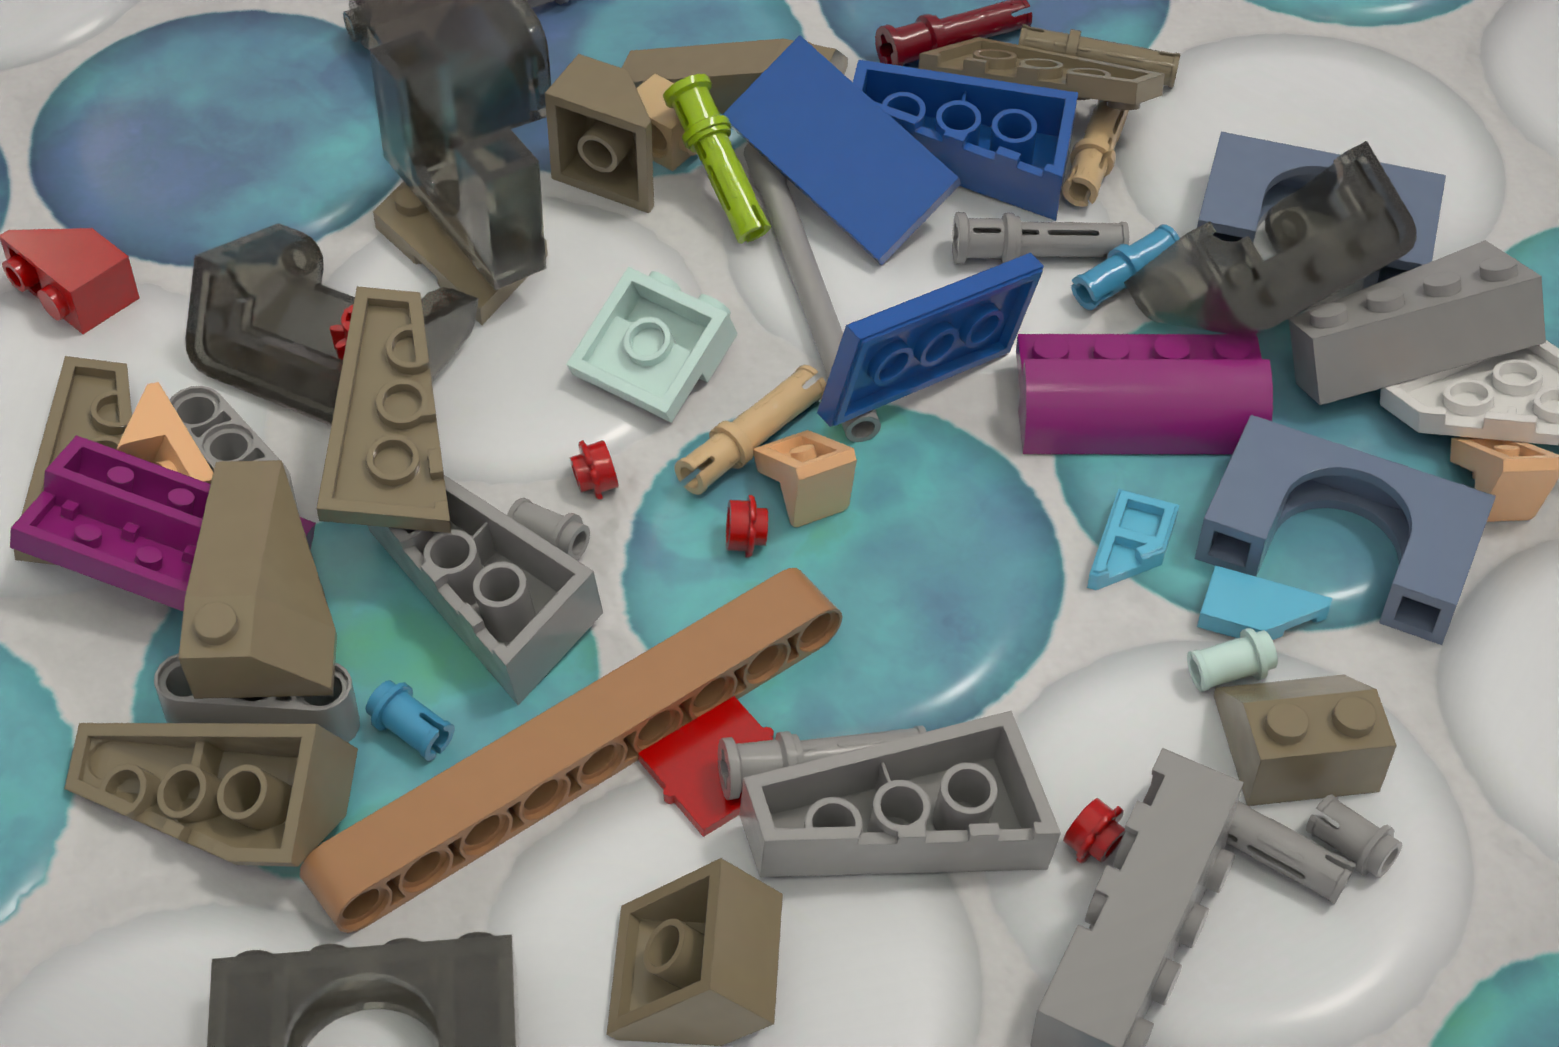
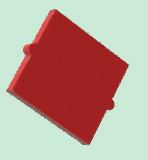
M735 696L638 752V761L663 789L664 801L667 804L675 803L703 837L740 815L742 792L738 799L726 800L722 791L718 768L719 740L732 737L736 744L774 740L773 729L770 727L763 728Z

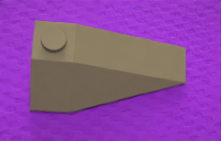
M782 38L630 50L621 68L629 71L636 88L654 74L672 83H676L691 75L706 74L712 83V88L709 92L719 113L723 114L794 40ZM808 42L839 71L845 74L848 67V57L835 48L814 45Z
M282 460L216 462L185 595L178 657L194 699L333 695L337 632Z
M79 723L64 789L235 865L298 867L346 817L358 748L318 724Z

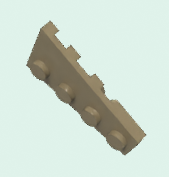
M981 37L926 51L919 55V69L1078 92L1077 100L1107 101L1108 107L1118 110H1137L1142 102L1163 95L1164 73Z
M359 286L356 288L316 508L319 521L451 533L420 292Z
M65 356L22 514L43 492L46 468L76 435L117 449L132 417L126 363ZM14 549V556L17 561L55 565Z

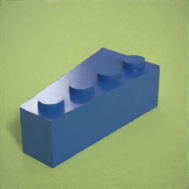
M858 60L853 83L960 179L961 187L1056 221L1071 145L1078 92Z

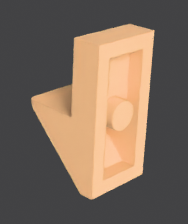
M159 382L147 384L116 450L211 484L212 469Z
M806 430L753 449L758 472L780 482L789 521L793 527L809 524L843 512L848 508L857 462L854 448Z
M1471 437L1451 438L1450 462L1473 472L1472 478L1475 479V489L1496 496L1487 522L1532 519L1536 516L1559 479V455L1526 442Z

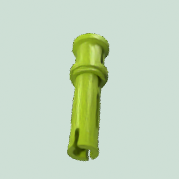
M706 74L688 76L666 89L663 94V100L666 106L674 108L685 132L682 135L685 147L693 153H697L700 161H702L711 185L729 219L737 242L742 244L745 241L747 243L765 235L771 229V225L767 221L745 171L729 140L731 123L728 117L720 115L709 92L712 88L709 77Z

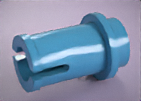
M391 680L383 682L374 690L366 704L365 710L371 716V725L379 731L389 729L417 750L427 761L433 760L436 757V752L441 754L450 743L455 731L454 725L447 720H443L412 697L413 688L405 682L398 684Z

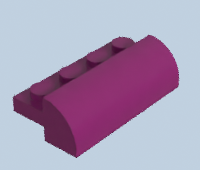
M1018 334L1016 359L1020 387L1018 414L1023 454L1233 455L1251 415L1272 421L1273 384L1270 359H1262L1257 334Z
M76 435L46 468L43 492L11 527L10 548L184 611L185 595L211 484ZM300 517L311 550L316 522Z

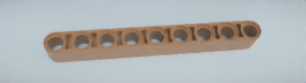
M791 567L779 571L324 842L305 859L300 869V878L341 932H358L638 761V752L732 696H735L737 699L818 650L832 638L839 628L842 620L841 611L798 568Z

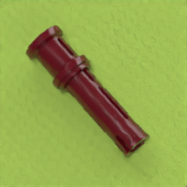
M1006 0L941 19L931 14L920 15L915 23L894 28L889 24L880 26L875 34L878 58L880 63L904 66L906 63L919 60L920 53L977 37L990 38L1021 30L1023 24L1031 27L1032 12L1015 17L1012 16V13L1029 8L1030 4L1027 0Z

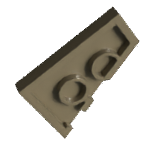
M405 179L373 211L375 228L414 264H423L437 277L438 286L450 297L456 294L469 306V314L481 325L493 315L548 256L547 240L409 179Z

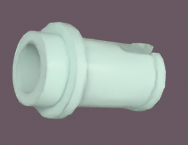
M1246 628L1241 631L1239 638L1202 650L1189 651L1187 653V664L1196 688L1202 692L1209 690L1210 687L1248 676H1253L1257 680L1265 679L1268 676V670L1277 668L1278 657L1275 645L1265 630L1255 632L1252 628Z

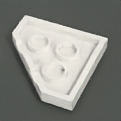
M1546 340V343L1384 387L1380 391V405L1418 433L1559 445V348Z

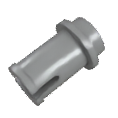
M526 498L516 500L507 513V516L576 560L583 555L588 546L590 529L587 525L583 524L582 518L575 513H568L563 516L534 504Z
M1332 794L1326 796L1318 804L1316 809L1339 823V828L1324 818H1318L1312 814L1307 823L1306 831L1312 836H1317L1356 862L1355 869L1361 875L1371 872L1378 878L1382 877L1391 868L1402 849V842L1394 838V829L1389 825H1383L1379 828L1341 803Z

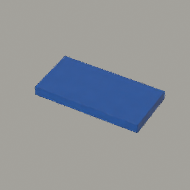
M800 35L722 114L728 117L731 127L881 266L961 185L957 175Z
M1030 252L847 324L817 411L818 415L829 427L836 426L1010 353L1042 275L1044 265Z

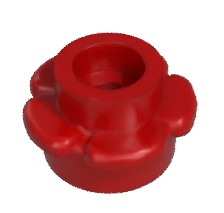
M582 440L578 444L580 454L569 457L571 467L580 492L593 489L595 498L601 500L603 499L602 492L619 487L615 468L604 440L586 445L584 440Z
M748 495L747 501L729 500L726 516V550L745 551V558H749L753 554L754 546H766L768 534V509L757 508L753 495Z
M1096 798L1073 821L1063 838V842L1077 852L1076 860L1079 863L1086 862L1091 855L1102 863L1119 846L1126 832L1125 828L1118 823L1122 819L1124 812L1120 806L1113 810L1102 800Z

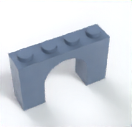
M1221 131L1198 219L1190 262L1247 273L1255 235L1264 220L1277 212L1287 209L1313 208L1344 218L1363 235L1368 247V260L1362 289L1432 262L1446 175Z
M1251 415L1204 517L1194 559L1257 577L1277 529L1291 516L1318 508L1340 509L1355 513L1378 526L1391 540L1398 556V570L1379 623L1442 645L1496 496Z

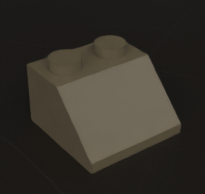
M578 54L545 92L551 178L637 210L650 213L654 208L651 120L631 75L626 69Z
M1344 674L1215 688L1213 696L1238 778L1244 782L1242 791L1246 805L1255 806L1319 799L1331 794L1338 797L1380 792L1397 744L1377 689Z
M720 858L622 905L607 1035L622 1041L723 1046L774 1025L783 894Z

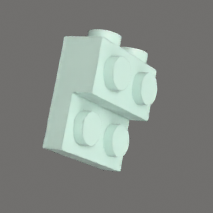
M628 267L566 365L572 375L672 423L698 379L708 383L738 333L730 318V310L717 299L705 294H701L697 299L682 292L677 283L659 272L652 271L647 276Z

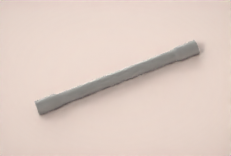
M748 143L744 148L746 163L754 185L763 198L829 378L843 335L842 328L788 188L787 178ZM875 409L841 423L846 437L853 442L870 440L878 434L881 428V423Z

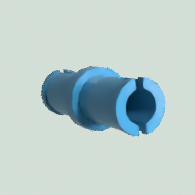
M1162 224L1130 246L1120 244L1109 251L1107 260L1072 279L1074 283L1071 285L1073 295L1082 307L1087 310H1093L1100 303L1124 288L1134 290L1146 282L1147 274L1182 255L1180 250L1183 249L1180 237L1172 227Z

